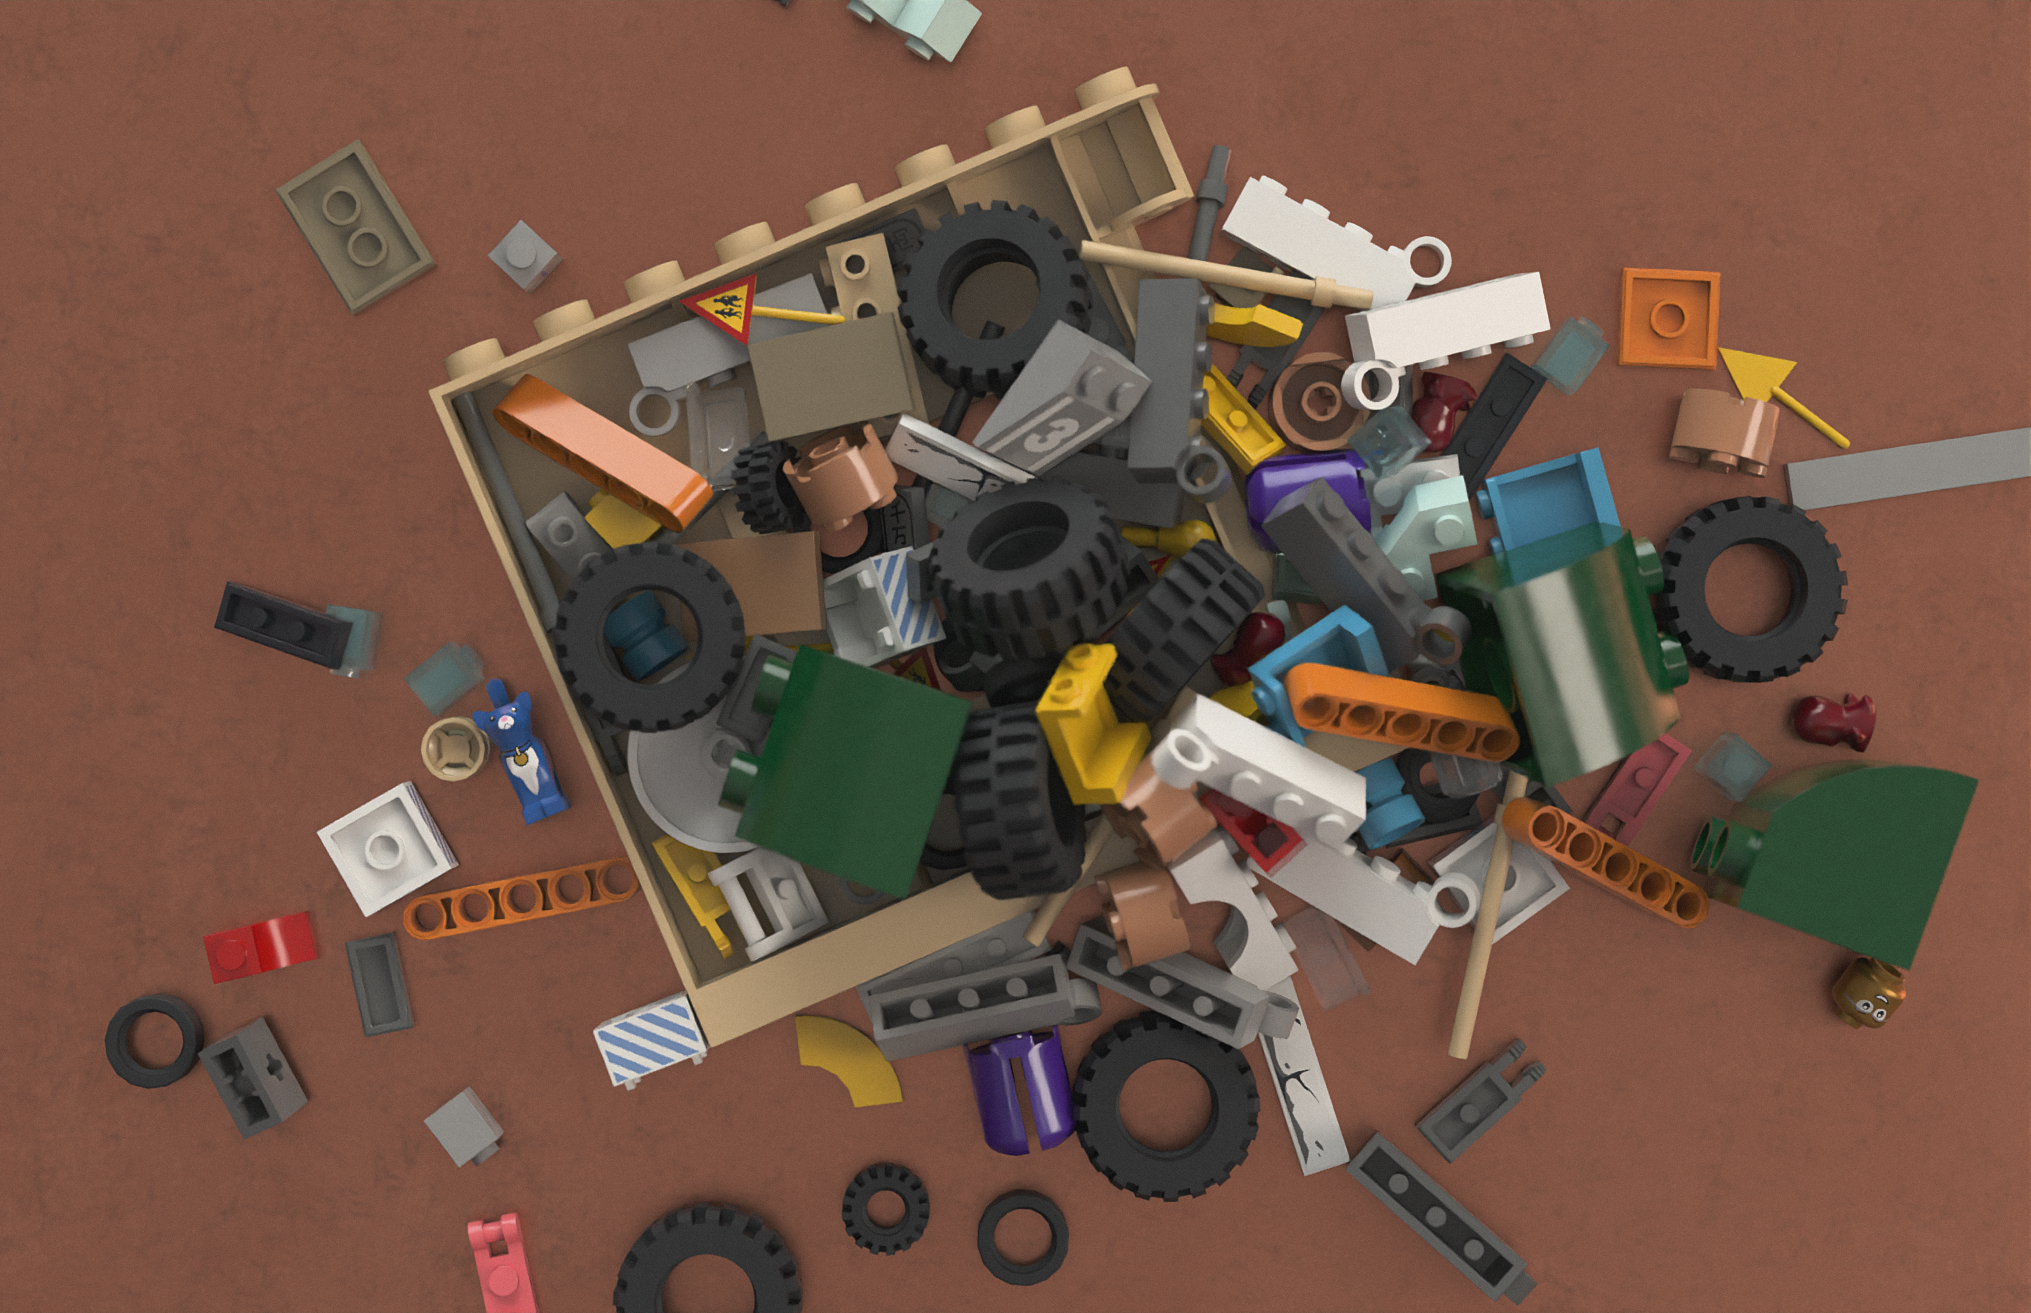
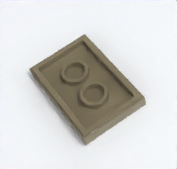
M358 139L275 190L350 313L354 316L437 265L363 144Z
M894 312L747 345L769 442L915 409Z

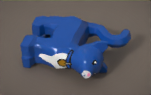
M492 678L486 684V689L495 709L490 712L476 711L472 714V717L478 728L483 730L500 750L499 759L512 788L522 804V816L525 819L526 825L570 808L571 805L563 791L545 742L542 738L532 735L530 713L532 702L527 691L520 693L515 701L511 703L502 679Z

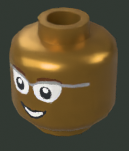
M1860 957L1855 959L1832 988L1833 998L1839 1006L1836 1010L1837 1015L1855 1029H1860L1862 1025L1875 1029L1881 1028L1889 1021L1906 998V990L1902 984L1905 980L1904 975L1894 965L1874 958Z

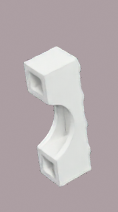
M1223 826L1216 830L1214 828L1167 867L1190 904L1212 900L1231 904L1229 919L1213 943L1233 975L1256 985L1260 990L1266 991L1299 971L1289 954L1297 947L1282 923L1273 927L1270 921L1278 915L1264 892L1262 891L1254 895L1251 890L1252 887L1259 883L1244 858L1235 862L1231 856L1240 850L1229 832Z

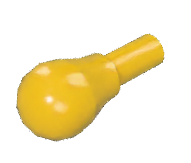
M1197 519L1180 522L1174 528L1160 527L1159 529L1123 526L1121 535L1136 547L1158 548L1159 552L1172 554L1180 559L1202 538L1214 540L1217 543V537L1213 528L1207 522Z

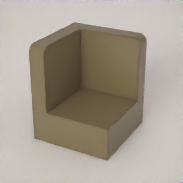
M1242 247L1228 264V266L1279 275L1284 273L1277 266L1275 269L1271 268L1247 247ZM1211 283L1207 288V291L1223 305L1236 308L1255 307L1267 294V292Z

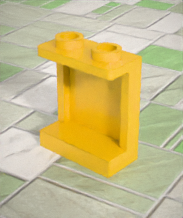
M1086 643L1069 648L1036 709L1037 716L1074 804L1120 803L1130 778L1152 739L1146 723H1119L1103 685V681L1117 656L1113 644L1092 645Z

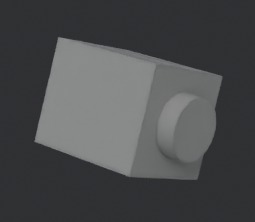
M522 220L515 225L488 255L529 294H532L563 260L555 250Z
M470 1086L424 1120L459 1168L470 1159L475 1166H478L500 1149L494 1141L504 1131Z

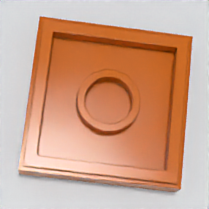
M1622 268L1617 366L1715 370L1717 363L1721 272Z

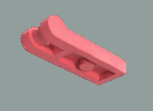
M1665 733L1652 743L1626 756L1597 801L1581 821L1628 847L1692 750ZM1608 814L1622 822L1614 834L1601 826Z
M515 1212L501 1215V1221L485 1224L483 1219L468 1222V1235L474 1251L486 1312L539 1313L518 1214ZM505 1240L508 1252L492 1255L490 1243Z

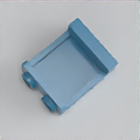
M1599 447L1484 479L1480 484L1482 490L1475 492L1480 515L1483 520H1491L1495 534L1494 538L1488 539L1491 555L1512 550L1516 547L1596 521L1598 523L1604 522L1620 526Z
M1343 605L1248 668L1255 687L1251 691V696L1259 710L1266 715L1269 723L1265 728L1305 748L1303 738L1315 730L1301 727L1296 722L1283 685L1285 676L1292 668L1304 663H1316L1390 677L1372 625L1346 605Z

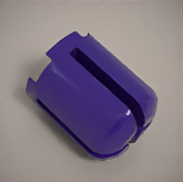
M1361 448L1271 456L1260 462L1250 474H1246L1244 490L1247 496L1245 499L1247 524L1251 538L1260 551L1269 554L1283 553L1261 525L1280 499L1321 476L1332 490L1342 498L1345 506L1362 527L1371 534L1370 498L1367 499L1364 478L1359 477V470H1366Z
M1058 1024L1052 1026L1053 1031L1032 1033V1030L989 1039L990 1043L971 1050L968 1044L962 1045L984 1140L991 1150L1011 1156L1030 1154L1011 1064V1058L1019 1056L1042 1151L1059 1146L1076 1131L1078 1121L1074 1120V1100L1060 1042L1061 1036Z

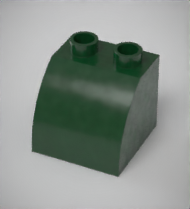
M1596 521L1435 574L1444 607H1450L1461 612L1469 620L1472 627V638L1459 658L1467 691L1497 697L1503 708L1510 713L1520 737L1519 748L1509 758L1494 763L1547 788L1604 767L1640 750L1664 735L1680 720L1681 716L1673 689L1688 683V664L1676 635L1672 636L1667 629L1657 631L1648 596L1663 590L1664 576L1657 552L1646 536L1633 539L1631 530L1628 528L1604 522L1598 523Z
M799 644L794 662L769 655L761 673L750 712L774 719L762 756L759 757L737 749L726 776L718 806L742 814L735 836L830 874L906 899L973 702Z
M1849 759L1802 767L1778 776L1744 796L1733 805L1728 821L1710 815L1704 822L1695 842L1690 860V870L1707 876L1703 890L1707 892L1710 899L1910 971L1979 780L1949 770L1879 760Z

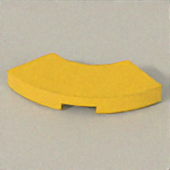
M1214 303L1213 325H1207L1206 336L1248 346L1279 347L1295 342L1299 337L1303 323L1298 319L1260 304L1252 308H1236Z
M809 1014L795 1016L801 1065L819 1066L837 1075L849 1089L854 1107L903 1102L901 1085L890 1061H886L879 1047L868 1036L854 1028V1026L835 1018Z

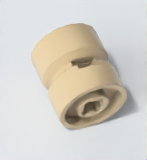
M459 716L439 720L432 725L423 737L421 753L424 764L432 774L442 780L458 781L475 777L484 771L492 759L494 746L492 740L483 730L478 728L473 718Z

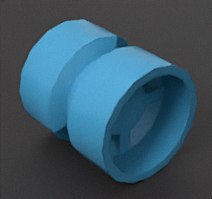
M651 590L639 594L610 613L603 630V634L613 648L622 647L625 652L621 660L636 682H640L661 670L689 648L675 625L663 623L666 612Z
M1391 758L1380 760L1356 772L1366 778V820L1357 829L1369 850L1380 848L1399 839L1424 822L1425 817L1414 797L1410 794L1402 793L1401 789L1405 781Z

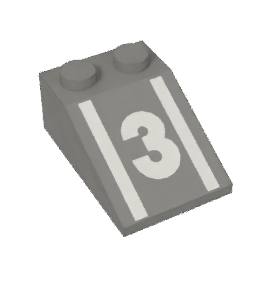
M1058 320L972 443L979 449L1040 476L1123 423L1132 409L1139 403L1140 398L1152 381L1119 351Z

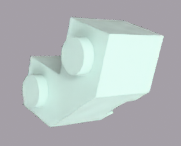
M849 0L850 2L846 6L847 10L861 20L871 24L872 20L875 19L907 39L904 45L921 58L929 61L931 56L935 55L950 63L982 15L967 0Z
M1463 475L1415 485L1403 500L1404 506L1391 524H1386L1376 537V544L1392 564L1403 573L1406 581L1422 601L1438 598L1429 554L1477 545Z

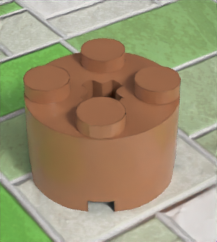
M1311 353L1293 361L1280 373L1279 379L1278 377L1276 378L1269 395V415L1274 429L1286 444L1307 453L1333 451L1346 445L1360 433L1366 423L1370 410H1359L1352 407L1343 396L1341 383L1345 371L1352 365L1349 361L1333 353ZM1363 376L1361 389L1364 396L1371 401L1370 389ZM1315 391H1320L1323 399H1330L1331 406L1323 411V416H1318L1316 409L1308 408L1307 401L1314 397Z
M1697 388L1686 389L1681 400L1669 457L1689 463H1698V460L1701 459L1699 468L1710 472L1728 474L1729 467H1738V473L1766 478L1779 421L1780 408L1768 402L1746 397L1745 401L1729 397L1730 393Z
M867 421L859 422L862 430L851 432L848 425H843L822 433L798 449L802 458L794 466L790 459L784 463L783 471L810 521L813 524L823 525L826 532H835L844 528L853 520L852 515L868 507L870 509L884 507L897 496L893 487L898 480V474L872 425Z
M1153 751L1142 757L1120 803L1100 804V807L1118 836L1123 839L1128 835L1139 846L1133 853L1152 869L1162 871L1209 834L1217 826V822L1211 812L1199 803L1192 794L1197 790L1195 782L1189 788L1180 789L1169 785L1160 778L1153 768L1151 761Z
M1139 861L1094 876L1102 902L1103 917L1109 933L1113 932L1116 941L1114 946L1122 970L1135 968L1190 950L1183 916L1180 917L1176 903L1178 901L1167 867L1162 871H1156L1143 861Z

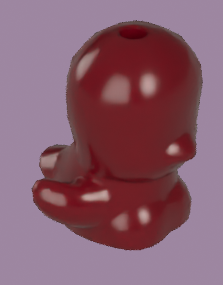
M1424 372L1421 378L1424 387L1423 397L1418 398L1413 404L1411 419L1406 424V434L1408 441L1414 448L1435 453L1449 445L1455 430L1456 412L1458 410L1468 411L1470 409L1468 401H1475L1477 395L1474 388L1470 386V383L1443 374Z
M1257 611L1248 615L1238 631L1237 639L1233 642L1234 648L1224 654H1213L1211 656V664L1219 673L1221 680L1231 687L1252 681L1248 668L1283 646L1286 636L1284 623L1276 615L1265 611Z
M1848 693L1845 697L1844 705L1822 696H1807L1796 704L1791 724L1794 732L1803 741L1833 747L1840 742L1849 744L1850 748L1854 751L1864 753L1874 732L1877 712L1873 700L1868 695H1864L1858 701L1852 693Z

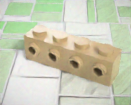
M879 233L825 246L828 258L819 260L825 288L835 286L839 306L831 307L832 315L843 316L846 322L894 312L915 409L865 421L872 425L878 438L893 435L903 413L929 425L910 342L905 335L907 331L899 318L897 307L900 306V301L884 234ZM858 422L859 429L862 430V427H861L860 423Z

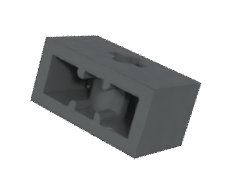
M263 1017L225 1034L198 1053L244 1140L285 1121L308 1103L305 1094Z

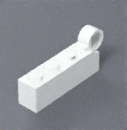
M1261 176L1259 181L1252 177L1249 178L1219 233L1289 272L1292 270L1296 271L1308 280L1314 281L1316 276L1336 279V285L1373 291L1371 309L1406 301L1414 286L1428 288L1438 284L1447 276L1452 263L1451 253L1445 243L1430 236L1415 239L1404 251L1395 246H1390L1388 251L1370 242L1373 235L1365 229L1350 222H1347L1345 228L1327 219L1330 212L1326 208L1308 199H1304L1302 205L1285 196L1288 190L1285 186L1266 176ZM1419 247H1429L1438 253L1441 267L1436 276L1424 278L1413 271L1410 264L1413 250Z
M1539 272L1514 274L1346 315L1345 319L1355 363L1350 365L1343 375L1341 383L1342 393L1348 404L1356 409H1383L1395 400L1399 390L1398 377L1406 375L1404 367L1406 365L1419 362L1420 370L1449 364L1447 355L1462 352L1463 359L1492 353L1490 344L1504 341L1505 348L1533 343L1534 333L1550 330ZM1368 370L1373 371L1379 381V391L1371 401L1364 396L1361 389L1362 377Z
M1197 694L1170 724V734L1153 751L1151 756L1154 770L1169 785L1186 789L1198 780L1336 849L1366 820L1365 777L1200 694Z
M1293 828L1308 845L1272 878L1260 868L1250 855L1246 860L1249 868L1413 965H1416L1439 924L1450 928L1463 926L1473 918L1479 904V890L1474 881L1468 876L1455 872L1447 873L1439 877L1433 886L1422 881L1414 884L1400 876V869L1389 860L1379 856L1371 859L1356 850L1358 845L1349 837L1336 849ZM1446 887H1457L1466 893L1469 899V907L1461 913H1450L1439 904L1438 892Z

